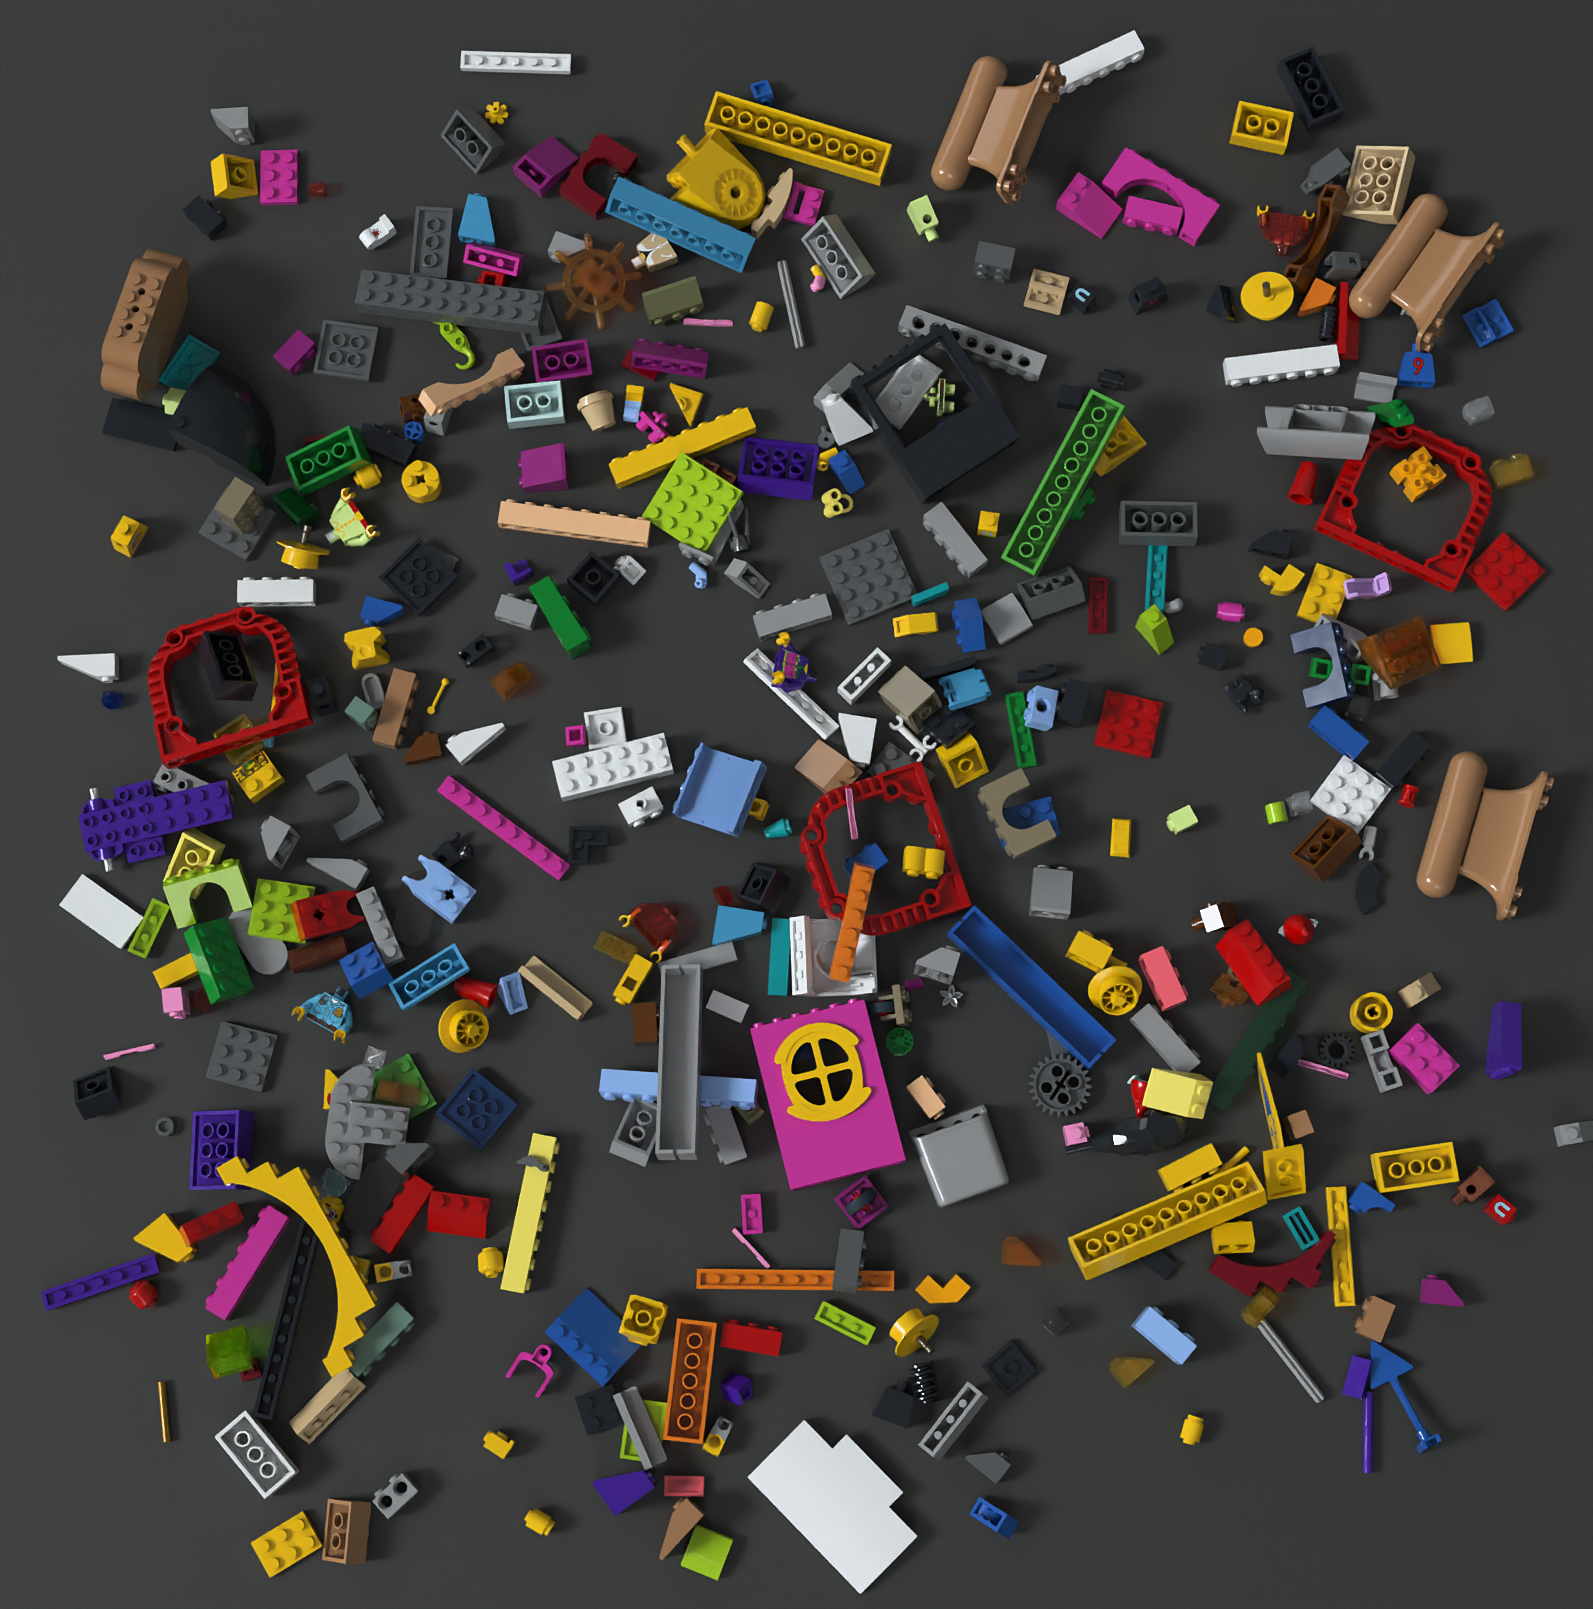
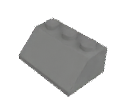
M270 816L269 819H265L261 826V835L268 859L282 870L301 836L291 826Z

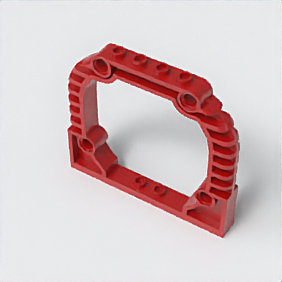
M1415 423L1393 428L1385 427L1370 432L1369 441L1362 460L1346 459L1313 530L1452 593L1462 576L1475 543L1490 513L1492 488L1487 475L1480 468V457L1476 453L1471 452L1470 448L1460 447L1448 438H1440L1435 432L1425 431ZM1396 430H1402L1405 436L1398 435ZM1383 446L1396 450H1404L1408 447L1418 450L1424 446L1432 457L1453 466L1455 475L1470 485L1472 496L1470 508L1456 539L1448 540L1440 549L1439 555L1426 559L1423 565L1402 556L1403 554L1397 550L1391 551L1379 542L1373 543L1354 534L1357 526L1352 512L1357 506L1358 500L1353 491L1368 458L1373 452ZM1466 461L1472 462L1474 467H1468ZM1342 501H1349L1351 506H1344ZM1447 548H1452L1455 554H1449Z
M237 607L232 611L218 613L214 617L199 619L195 623L183 624L176 629H172L166 634V643L158 649V653L151 660L147 674L148 688L155 717L154 727L161 761L167 769H173L314 724L305 683L301 678L296 651L290 633L279 621L263 614H257L251 607ZM204 631L241 632L246 636L265 634L272 644L280 683L273 689V694L277 701L273 710L268 715L270 722L253 728H243L234 734H224L221 738L201 744L196 738L188 735V726L176 715L170 687V674L176 660L183 659L192 653L194 647L200 644Z
M921 761L832 789L825 793L813 806L809 815L808 826L801 833V843L799 846L801 853L806 855V868L809 873H812L814 879L812 880L813 888L819 893V906L822 910L824 909L829 919H840L842 923L848 896L838 892L823 849V845L828 837L824 822L830 814L847 807L846 788L852 789L853 805L877 797H882L885 802L889 803L896 801L898 798L910 801L915 805L923 803L930 822L928 824L929 831L932 835L934 834L936 839L935 848L945 851L944 865L947 871L940 878L936 889L925 890L920 895L917 903L883 914H865L860 934L867 936L885 935L951 915L972 906ZM887 788H893L896 794L890 795L887 792ZM812 832L816 839L809 840L806 834ZM925 896H931L934 901L933 904H928L925 901ZM832 905L839 906L841 912L838 914L834 913Z

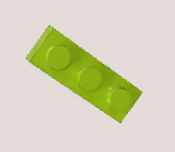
M152 898L127 951L146 959L169 911V905Z
M825 1301L822 1302L814 1318L865 1345H868L876 1327Z

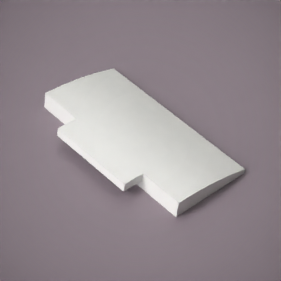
M803 1420L748 1476L754 1485L860 1594L917 1537L889 1507L903 1492L847 1434L831 1448Z

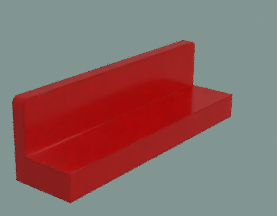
M1341 282L1337 288V309L1339 312L1336 319L1335 344L1337 345L1340 360H1357L1359 317L1349 306L1348 298L1353 288H1348V282Z

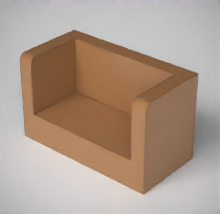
M1306 1110L1281 1119L1290 1141L1314 1132Z

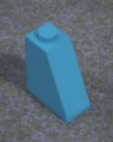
M478 193L474 195L468 194L458 233L460 242L470 243L473 241L497 247L487 198Z
M718 905L712 945L717 946L762 934V929L766 930L768 918H764V912Z

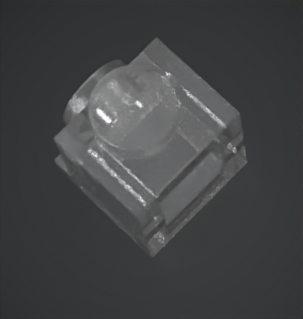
M1309 791L1295 793L1290 798H1286L1291 817L1307 814L1313 810Z

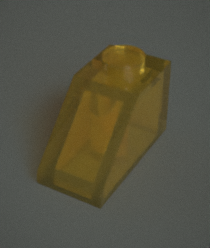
M1117 1356L1109 1363L1111 1367L1108 1371L1123 1388H1126L1152 1366L1155 1361L1153 1359L1119 1358Z

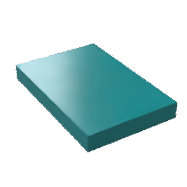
M189 334L159 378V381L169 388L187 391L191 383L204 369L217 362L221 353Z

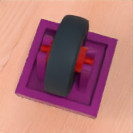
M866 1175L834 1198L857 1231L889 1207Z

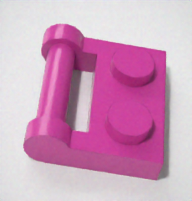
M793 182V190L787 210L783 213V218L814 226L825 190ZM799 192L805 193L799 214L793 213Z

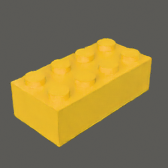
M1452 1142L1370 1155L1378 1193L1459 1181Z

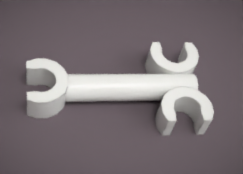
M897 715L896 719L899 721V725L894 726L890 722L889 727L894 731L898 730L916 747L910 751L909 755L912 756L914 753H918L920 757L916 761H922L923 755L929 750H933L937 743L934 742L931 746L927 745L926 741L930 738L929 735L925 736L921 743L903 725V719Z

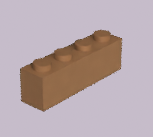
M396 668L393 669L372 739L375 744L396 750L398 745L402 744L404 738L402 731L404 727H407L409 721L407 714L409 709L413 708L414 691L418 690L420 680H418L415 673Z

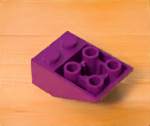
M550 136L527 152L513 166V171L520 181L540 198H543L579 158L553 136Z

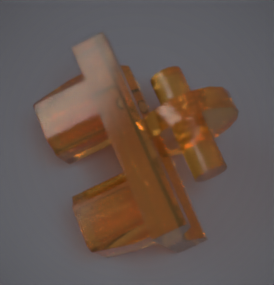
M1224 973L1218 980L1216 979L1210 991L1218 994L1216 998L1222 1001V1008H1225L1227 1004L1233 1007L1235 1003L1243 1005L1249 994H1247V991L1240 982L1237 983L1236 988L1230 986L1231 977Z

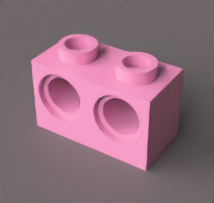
M182 987L161 989L163 1011L165 1014L174 1017V1019H184L186 1015L191 1014L189 991Z

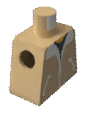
M653 233L637 244L636 248L639 256L631 260L636 270L646 265L650 273L678 262L677 255L668 240Z

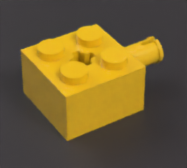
M1085 930L1083 932L1078 931L1065 955L1096 973L1103 970L1104 967L1106 968V966H1127L1128 964L1112 956L1113 948L1110 947V943L1102 939L1100 941L1094 939V935Z

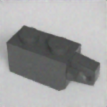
M1337 147L1311 166L1308 178L1300 187L1306 195L1316 190L1320 192L1325 184L1334 185V181L1338 178L1341 180L1349 174L1351 163Z

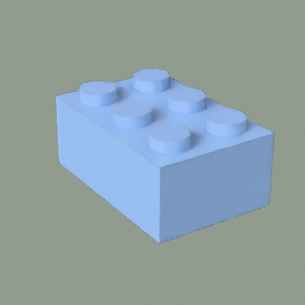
M1146 1307L1131 1326L1177 1365H1182L1197 1347L1193 1343L1195 1339L1188 1333L1182 1334L1178 1330L1179 1326L1171 1319H1164L1162 1317L1164 1313L1157 1307Z

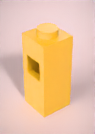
M191 953L153 971L160 989L173 988L199 974Z
M635 954L613 993V996L616 997V1002L623 1006L626 1003L630 1006L632 1005L654 966L652 962Z

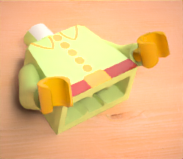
M350 487L344 488L341 491V498L337 502L329 520L334 529L325 534L330 544L341 538L345 546H365L373 539V536H379L380 532H374L377 525H368L353 501L349 502V499L355 497V492L348 495Z

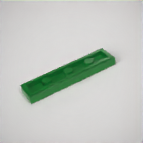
M1024 691L1005 694L1018 769L1037 766L1031 728L1025 726L1024 713L1027 707Z

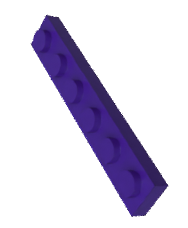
M153 1253L41 1291L45 1309L49 1311L161 1273L156 1254Z

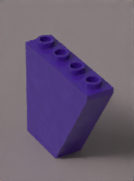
M1500 1001L1493 1005L1485 1074L1490 1075L1491 1079L1502 1080V1078L1522 1070L1521 1004Z

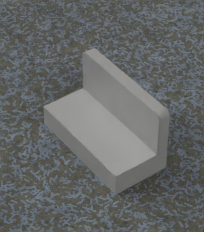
M1360 372L1356 381L1354 399L1381 404L1392 401L1394 388L1397 385V378Z

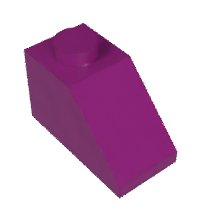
M1427 1275V1279H1421L1420 1303L1463 1307L1464 1302L1445 1280H1439L1440 1276Z

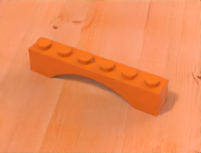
M854 862L843 921L829 970L830 979L849 983L875 873V868L872 865Z

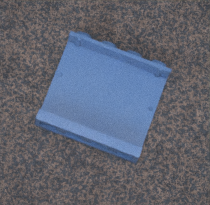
M701 742L695 751L694 761L688 768L687 778L681 785L678 800L674 802L672 813L678 818L739 838L767 766L758 760L752 762L708 748Z

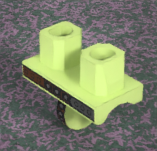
M939 379L938 392L935 393L936 388H930V393L924 395V400L929 401V407H935V402L937 401L936 416L942 417L943 414L953 413L954 401H944V397L954 396L955 384L945 383V379Z

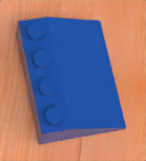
M588 1288L545 1331L552 1340L602 1387L611 1380L641 1347L640 1344L628 1341L627 1336L618 1333L622 1320Z

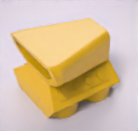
M374 626L344 634V642L353 651L352 666L355 670L380 666L390 662L389 654L381 648L387 642L381 627Z
M630 1295L618 1333L627 1336L628 1341L647 1346L648 1343L657 1344L664 1319L668 1313V1306L639 1295Z

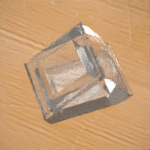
M368 1046L363 1063H376L375 1069L382 1070L387 1051Z

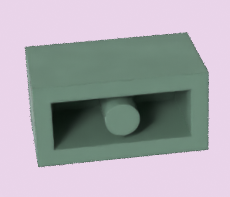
M355 696L344 712L353 722L369 732L371 728L374 729L377 726L379 715L373 707Z

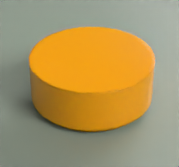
M1257 628L1248 629L1243 636L1244 643L1251 648L1258 647L1263 640V634Z

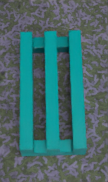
M947 582L911 596L913 607L948 594L949 587Z
M1300 1206L1282 1216L1302 1251L1319 1241V1237ZM1298 1212L1314 1240L1311 1241L1295 1213ZM1290 1216L1292 1217L1293 1221L1295 1222L1296 1226L1298 1227L1307 1244L1303 1243L1302 1239L1300 1238L1299 1234L1297 1233L1296 1229L1294 1228L1292 1222L1289 1219Z

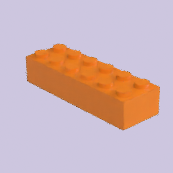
M677 1318L663 1440L704 1444L718 1323Z

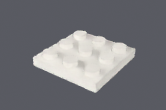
M1344 755L1310 802L1326 814L1349 825L1358 834L1391 788Z

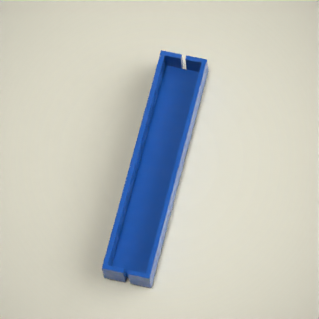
M975 905L947 933V937L1075 1059L1077 1058V1061L1084 1064L1083 1066L1087 1070L1116 1041L1105 1028Z

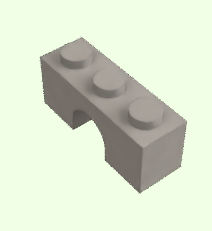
M1383 1029L1362 1036L1360 1039L1380 1093L1402 1086L1397 1067H1394L1388 1054L1389 1045Z

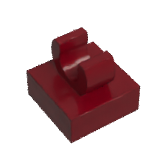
M258 1357L237 1363L242 1382L263 1375Z

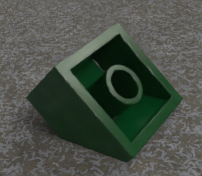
M291 487L271 497L276 506L302 531L304 525L312 526L320 518L317 512L319 509L312 502L308 504L304 500L306 498L304 494L293 490Z

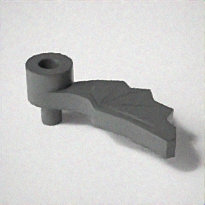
M532 1155L528 1157L523 1156L521 1160L516 1162L517 1164L529 1167L536 1166L542 1172L549 1170L548 1164L540 1163L537 1157Z

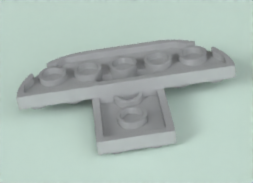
M376 1063L359 1064L346 1071L335 1083L330 1099L325 1134L326 1152L331 1163L339 1172L357 1180H360L365 1143L397 1146L398 1144H405L410 1107L371 1103Z

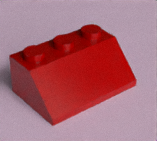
M431 1191L427 1231L486 1239L492 1200Z

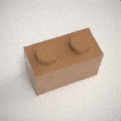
M1370 1296L1369 1299L1366 1298L1362 1306L1364 1310L1362 1317L1359 1316L1355 1323V1328H1357L1355 1333L1375 1342H1381L1396 1305L1375 1296Z

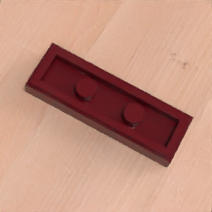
M1089 577L1088 634H1107L1108 578Z

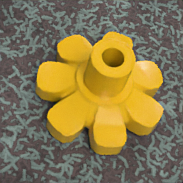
M494 102L493 106L487 105L486 109L488 112L485 113V118L487 120L490 119V123L493 125L496 121L499 125L503 124V118H508L507 107L504 104L500 106L499 102Z

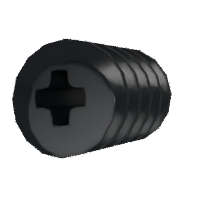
M933 1361L914 1364L909 1368L910 1371H915L910 1377L917 1379L916 1382L912 1383V1386L918 1387L913 1392L915 1395H920L919 1398L915 1399L917 1403L926 1404L940 1401V1399L934 1398L939 1394V1391L933 1390L937 1383L931 1382L936 1378V1375H931L930 1372L935 1369L928 1366Z

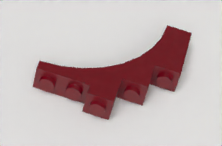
M1326 1230L1319 1241L1308 1251L1293 1260L1278 1265H1244L1217 1254L1208 1271L1248 1297L1256 1295L1261 1287L1259 1285L1260 1281L1279 1293L1287 1291L1291 1284L1289 1280L1291 1277L1309 1289L1317 1288L1322 1280V1277H1320L1322 1272L1317 1270L1316 1266L1320 1267L1326 1258L1324 1253L1327 1248L1330 1250L1335 1244L1336 1239L1334 1237L1336 1234Z

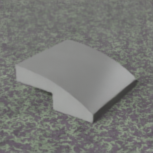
M1013 593L980 610L982 618L990 627L991 633L1000 645L1033 627Z

